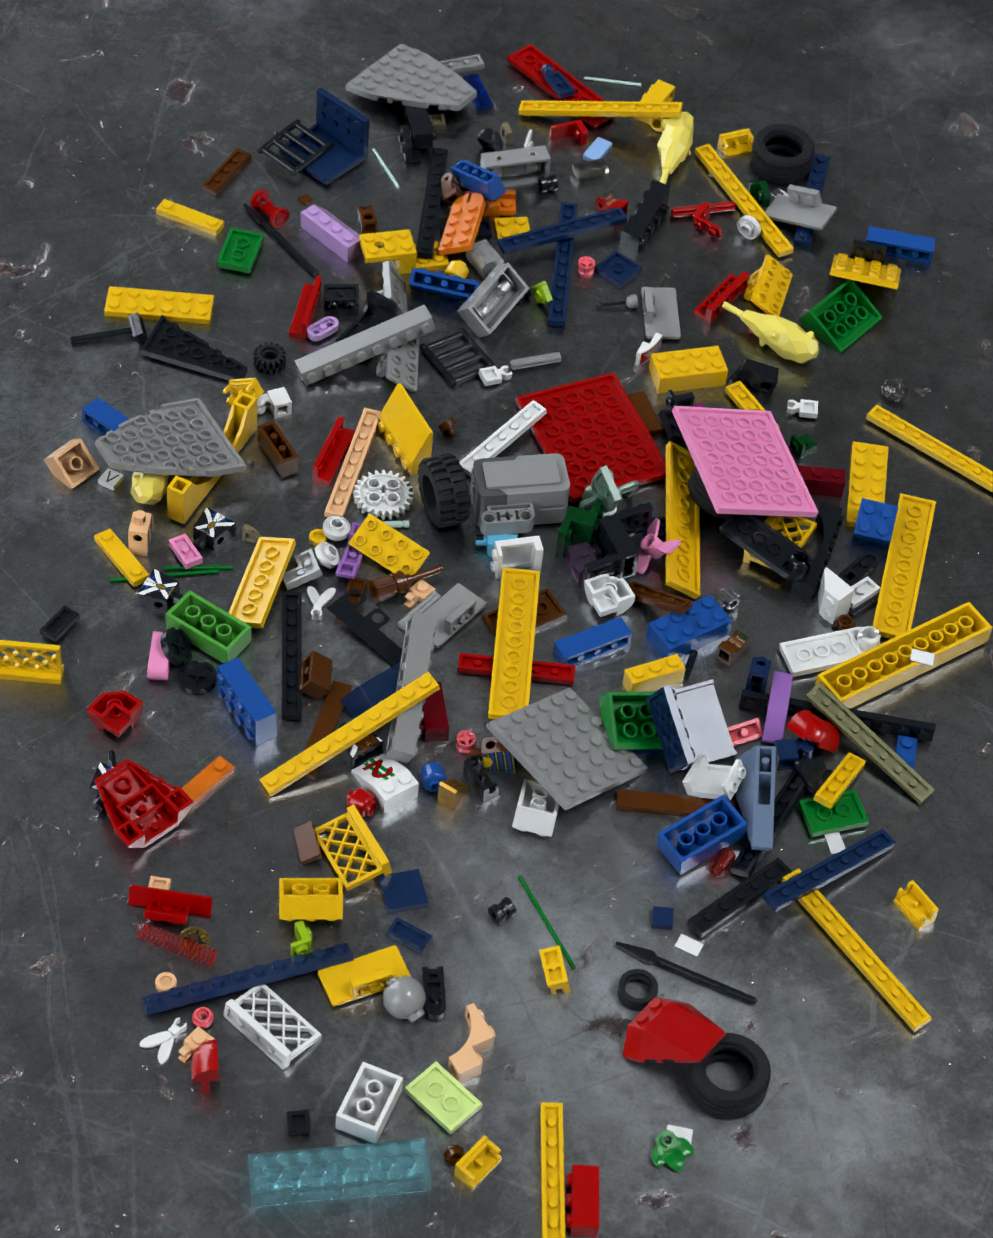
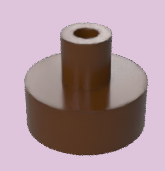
M451 417L437 427L440 432L446 430L450 436L455 433L452 426L456 424V421Z

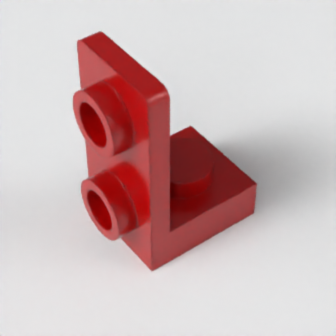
M582 120L556 124L550 127L549 137L551 140L574 136L581 146L587 145L588 131Z
M703 201L692 215L693 225L699 230L708 232L710 236L721 239L723 237L722 228L707 220L711 214L709 203Z

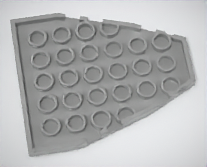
M403 44L396 46L345 85L346 91L370 100L378 101L379 97L387 99V103L402 101V105L419 108H429V105H437L440 110L460 111L477 97V91L457 73L427 53Z
M199 398L165 403L157 411L152 409L149 410L146 416L138 415L121 423L117 430L108 431L106 435L97 438L95 446L111 469L148 474L204 477L242 472L246 469V464Z

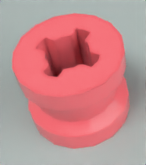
M589 256L581 257L578 260V275L583 278L593 276L595 260Z
M468 730L460 731L457 734L456 751L459 754L467 756L470 755L471 749H475V734Z

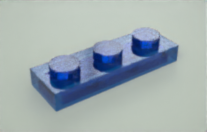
M478 73L462 76L477 91V97L472 100L477 111L493 109V102Z

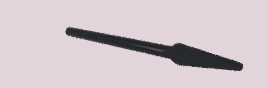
M244 203V207L253 218L312 275H319V271L272 227L263 216Z
M616 942V946L646 964L651 965L654 963L751 1005H756L758 1002L757 998L656 956L653 950Z

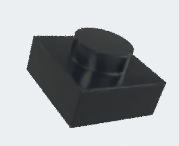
M309 1109L287 1111L289 1135L311 1133Z

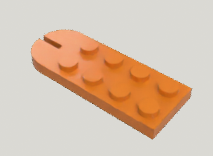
M472 193L471 197L470 194H465L454 201L438 249L440 256L472 251L486 206V201L482 194Z

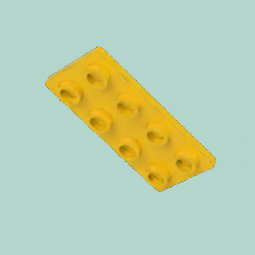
M766 255L762 267L750 276L743 298L747 301L751 300L768 315L779 316L793 274L777 262L776 259Z
M368 514L349 541L351 547L392 573L401 570L405 575L415 574L430 555L428 550L372 514Z
M396 945L354 958L353 961L318 971L319 979L332 1007L383 991L388 986L386 982L396 975L398 978L401 976L411 977Z

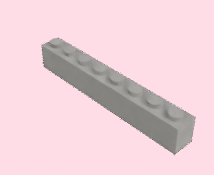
M422 305L295 360L297 371L305 386L436 330L433 318L426 306Z
M414 611L407 619L396 692L430 670L432 664L430 655L434 649L432 641L437 631L435 626L436 618ZM426 698L391 720L385 757L408 763L417 756L419 748L416 745L421 735L419 726L424 716L422 706Z

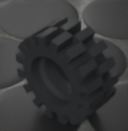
M265 342L264 346L260 344L259 348H255L254 365L258 372L261 373L263 371V374L269 372V375H273V372L278 374V370L281 372L285 368L286 351L285 349L283 350L282 346L279 347L278 343L273 345V342H270L268 345ZM266 357H273V358H275V359H273V360H267V359H264V358H266Z

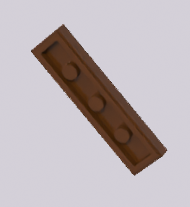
M237 148L201 186L202 191L217 196L251 159V154Z
M634 581L629 584L636 601L680 616L693 607L691 600Z

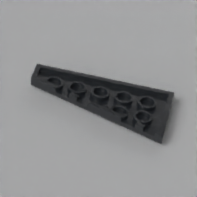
M161 315L141 348V355L228 381L230 379H242L247 374V367L232 357L224 356L219 349L211 348L209 343L190 331L182 330L177 323L169 322L164 315Z

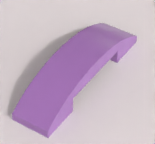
M353 522L351 525L348 542L342 560L339 561L335 576L355 579L364 554L351 547L349 541L361 526V523Z
M773 672L762 742L774 744L775 740L783 738L793 674Z

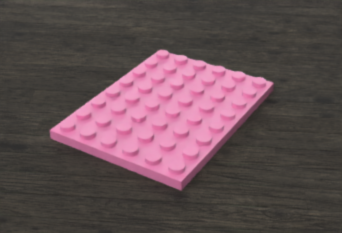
M688 406L673 407L672 413L717 514L817 516L818 510L771 411Z

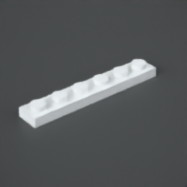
M534 400L531 401L460 461L463 472L471 477L475 460L495 458L546 415V408Z

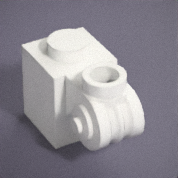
M285 387L269 390L257 399L258 415L263 414L265 409H270L274 418L291 415L292 402Z

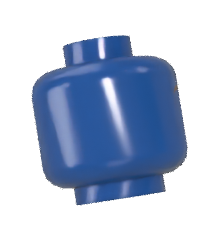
M432 761L421 767L420 780L423 788L427 791H438L440 781L447 780L445 768L442 764Z

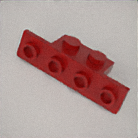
M130 885L128 904L146 907L144 918L153 921L172 922L173 924H186L190 914L211 917L213 902L211 896L139 885Z

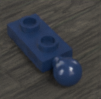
M545 64L542 67L541 73L545 76V81L560 99L575 95L574 87L560 71L554 72V68L550 64Z

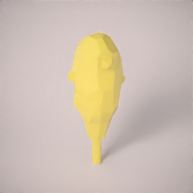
M682 112L681 117L662 120L663 130L657 144L662 167L661 183L666 184L668 175L672 174L686 157L691 156L690 148L693 144L694 117L688 112Z
M726 301L723 303L722 308L740 317L750 330L759 337L760 346L768 345L783 359L792 360L800 364L817 358L819 344L814 338V332L809 331L806 333L797 323L777 315H767L749 310L742 311Z
M133 472L130 493L136 502L154 505L161 501L166 493L170 475Z

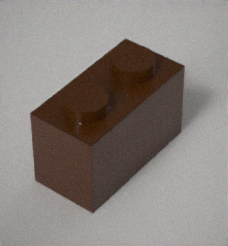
M314 650L304 657L301 664L299 691L318 700L325 694H328L331 690L332 659Z

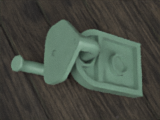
M607 465L600 467L592 478L591 485L585 488L578 508L591 511L597 498L603 500L604 516L613 515L617 511V505L622 499V494L626 497H631L638 488L639 482L634 480L616 487L613 472L608 469Z

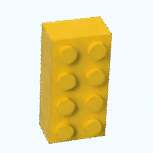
M719 346L652 353L650 356L649 371L658 394L667 393L668 390L676 392L726 385L728 369Z

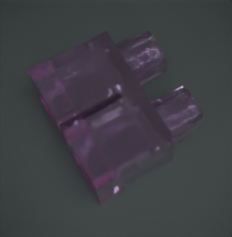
M588 542L566 546L565 560L577 583L582 584L584 565L601 557L599 545L590 546Z

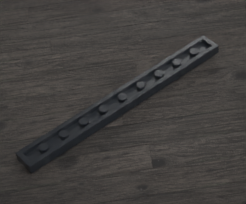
M432 148L416 245L417 258H433L442 198L441 179L446 171L448 149Z
M742 689L739 707L767 713L770 694ZM789 699L788 717H793L802 710H809L820 719L831 722L810 701ZM848 708L872 731L932 742L936 729V724Z

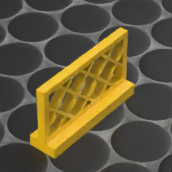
M768 516L764 521L775 530L783 529L785 534L782 535L791 541L792 537L800 536L801 541L794 543L801 548L817 527L816 522L803 517ZM786 517L793 520V522L784 523L783 520ZM806 525L810 528L801 530L799 526ZM796 527V532L789 533L787 528ZM744 550L743 562L750 564L753 561L768 567Z
M0 640V652L6 655L4 657L0 656V679L61 685L64 664H62L60 645ZM7 648H13L15 651L11 652ZM27 650H33L34 653L31 654ZM47 651H48V652H56V654H54V655L51 656L50 654L47 653ZM22 654L23 656H25V658L22 659L17 655ZM42 656L45 660L42 661L37 657Z
M354 804L347 807V813L315 828L322 851L338 877L342 878V884L347 891L381 874H384L386 877L393 873L389 860ZM348 821L347 830L338 828L340 823ZM325 831L331 832L329 839L321 838L319 834ZM335 833L344 834L343 840H333ZM349 835L358 837L356 844L347 842ZM330 845L340 846L338 852H329ZM344 847L353 849L351 856L342 854ZM357 850L366 851L365 858L355 857ZM339 859L348 860L346 868L337 866ZM352 863H362L360 870L350 869ZM366 864L375 865L377 868L371 872L364 871ZM348 873L357 875L354 881L350 883L346 881Z

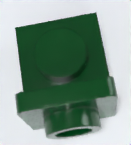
M766 181L751 182L748 192L752 197L757 196L762 207H768L771 193Z
M807 433L801 437L793 434L789 447L801 458L817 450L818 444Z

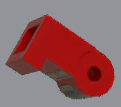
M605 192L595 200V206L600 211L621 207L625 215H627L628 201L624 199L619 201L610 193Z

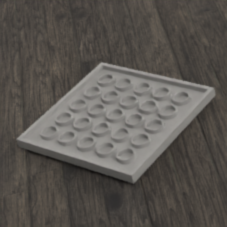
M571 688L489 722L486 727L564 810H568L642 775L648 768L631 750H613L603 721Z

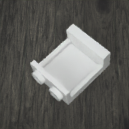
M540 536L495 541L494 549L491 551L493 561L490 562V568L492 573L495 572L496 579H500L503 567L522 568L531 566L532 570L540 571L541 574L544 549Z
M698 755L684 778L683 785L687 795L690 797L717 799L724 795L730 801L734 793L737 792L741 781L745 778L746 769L741 759H736L733 766L709 764L706 755Z

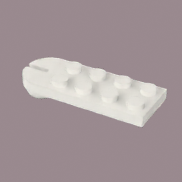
M872 626L854 627L783 642L779 644V650L790 673L793 674V677L828 670L880 645L881 635H879V630Z

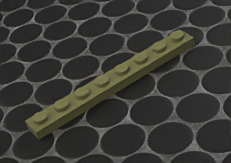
M818 683L806 694L805 698L919 805L934 793L935 789L821 683Z

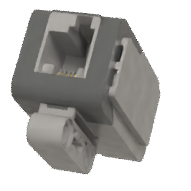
M553 453L475 460L470 482L471 503L475 523L480 527L482 534L490 536L528 533L532 531L533 525L563 522L567 512L570 490L564 457Z

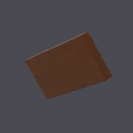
M548 588L538 592L535 632L567 618V613ZM498 609L482 615L483 622L495 638Z

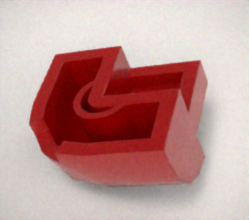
M123 690L110 693L105 691L87 708V713L91 721L101 731L108 730L115 736L120 737L128 727L132 729L138 722L143 711V701Z
M809 710L798 712L788 722L786 728L802 739H807L817 744L819 748L834 753L837 750L840 734L833 723L820 719Z
M217 1039L202 1042L195 1049L192 1057V1082L201 1084V1092H210V1081H219Z

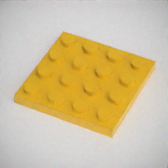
M843 253L834 255L830 271L831 276L897 290L901 269L897 265L888 264L886 266L875 260L871 262L865 261L861 257L849 258L848 255Z

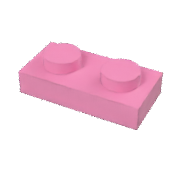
M186 533L168 540L170 548L185 569L203 563V557Z

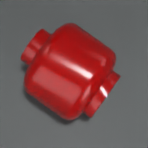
M361 787L351 790L346 797L348 801L347 807L354 804L362 818L370 816L377 807L375 795Z

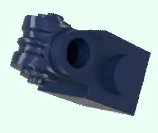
M801 737L796 740L784 738L775 740L773 747H776V770H794L796 767L795 763L799 760V757L811 759L815 748L813 742L807 739L804 740Z

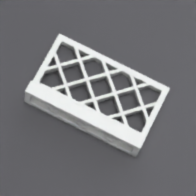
M265 984L253 987L235 1001L230 999L225 1003L223 1017L282 1070L290 1065L292 1059L321 1039L322 1034ZM261 990L267 995V999L255 998V994ZM242 1003H251L252 1010L243 1009L240 1005ZM255 1004L267 1005V1011L255 1010ZM270 1005H278L282 1008V1012L270 1011ZM255 1016L267 1017V1023H259L255 1020ZM270 1017L282 1018V1024H270ZM285 1018L294 1019L297 1025H285ZM270 1029L282 1030V1037L273 1036L270 1033ZM285 1031H297V1038L285 1037ZM300 1032H309L312 1037L310 1039L300 1038ZM285 1043L297 1044V1048L291 1052L285 1046Z

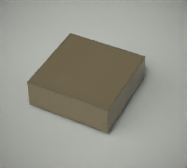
M430 114V122L433 123V129H445L444 114Z
M508 122L501 124V137L506 146L512 145L513 132Z

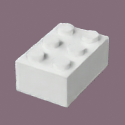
M362 1062L336 1114V1129L376 1144L402 1092L403 1077Z

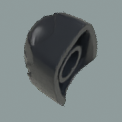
M492 128L482 129L476 137L482 147L489 146L494 148L496 152L501 151L504 146L501 135Z

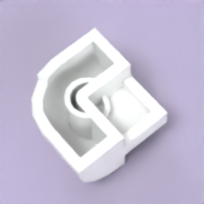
M608 573L584 580V589L588 603L591 608H595L600 617L614 612L618 616L628 610L634 603L635 595L623 578L619 579L609 576Z

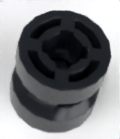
M555 174L549 175V177H538L540 193H545L548 190L558 191V179Z
M504 897L499 901V904H493L488 907V914L495 924L500 925L505 922L507 917L511 918L516 915L517 910L511 899Z

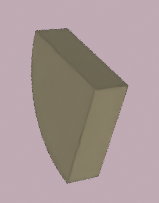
M244 524L242 528V541L257 544L259 537L262 536L255 528Z

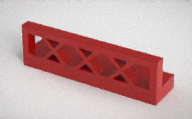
M745 271L739 277L730 274L693 311V314L711 323L724 310L722 308L723 303L726 301L730 304L747 287L750 274Z
M316 276L314 285L304 284L289 330V337L307 339V329L312 323L321 294L322 276Z
M339 416L313 465V482L330 486L349 449L355 431L344 428V417Z

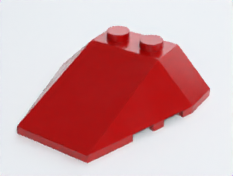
M125 759L94 780L115 834L128 848H146L177 827L194 805V801L180 787L168 784L162 777L158 778L150 774L149 770L129 759Z
M654 997L628 1025L623 1057L639 1063H645L646 1059H656L657 1063H663L664 1059H674L675 1063H700L726 1033L691 1004L675 999Z

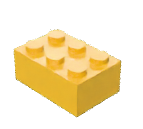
M279 878V919H284L285 921H294L296 919L336 921L343 919L342 878Z

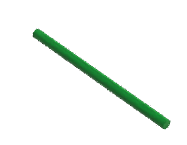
M233 565L194 566L189 569H185L184 566H164V570L233 569Z

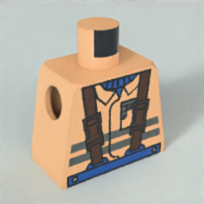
M138 510L132 514L128 530V550L133 555L148 556L154 532L153 516L151 513ZM139 535L142 537L141 541H137V538L139 539Z

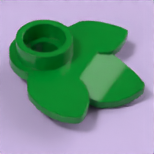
M663 1130L656 1136V1146L652 1150L651 1158L655 1167L666 1163L671 1169L681 1172L685 1164V1156L694 1155V1150L685 1138L676 1137L672 1131ZM664 1137L669 1138L670 1144L664 1142Z

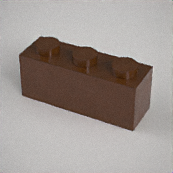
M275 421L257 426L258 443L281 477L284 478L299 472V457Z

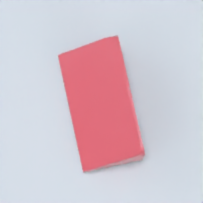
M759 718L727 727L733 746L763 736Z

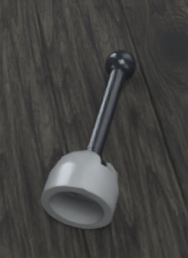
M636 294L627 296L625 301L603 304L598 302L596 307L601 309L602 307L626 304L629 308H638V298Z

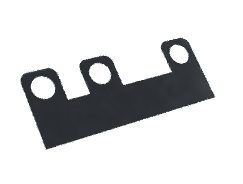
M351 589L326 607L393 666L401 661L402 649L379 630V628L389 622V616L378 608L371 611L365 617L360 614L356 608L366 601V597L357 589ZM356 593L360 595L361 600L358 603H353L349 600V595ZM380 613L384 616V621L376 623L372 620V615Z

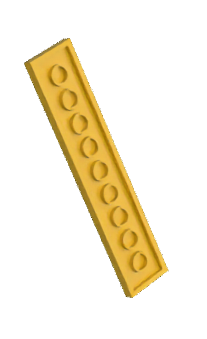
M670 441L666 444V542L678 539L681 541V544L673 552L666 554V585L697 599L700 596L699 506L691 498L688 490V480L695 467V463L689 450Z
M900 493L897 505L898 511L872 627L879 630L881 637L892 639L911 630L936 501Z
M502 568L488 719H498L529 705L540 571Z

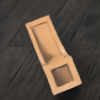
M474 1003L467 1005L465 1010V1018L470 1030L469 1038L458 1052L449 1057L448 1069L459 1083L481 1075L483 1059L479 1053L492 1048L494 1044L495 1032L491 1026L487 1025L482 1010L477 1009Z

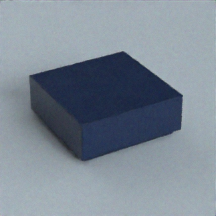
M653 906L652 927L672 929L674 908Z

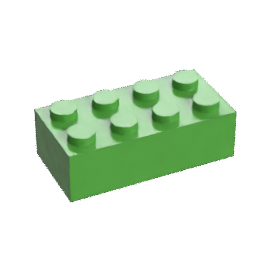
M190 590L165 614L166 629L175 627L176 630L180 629L186 634L192 645L222 663L235 659L251 642V626Z

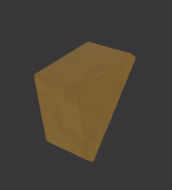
M455 778L440 781L437 801L455 810L469 793L471 787Z

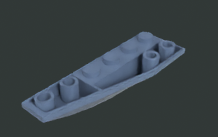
M754 746L735 758V761L736 759H741L746 769L745 778L741 781L735 795L741 815L748 823L746 832L751 848L753 850L772 851L776 747Z

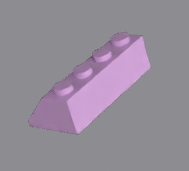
M313 204L301 212V228L347 263L363 253L359 242V234L326 209Z

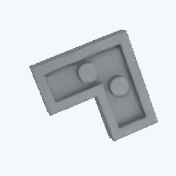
M312 549L294 556L298 567L285 572L283 581L287 590H290L323 575Z

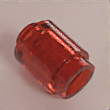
M726 847L718 850L708 863L710 874L714 877H724L735 862V853Z

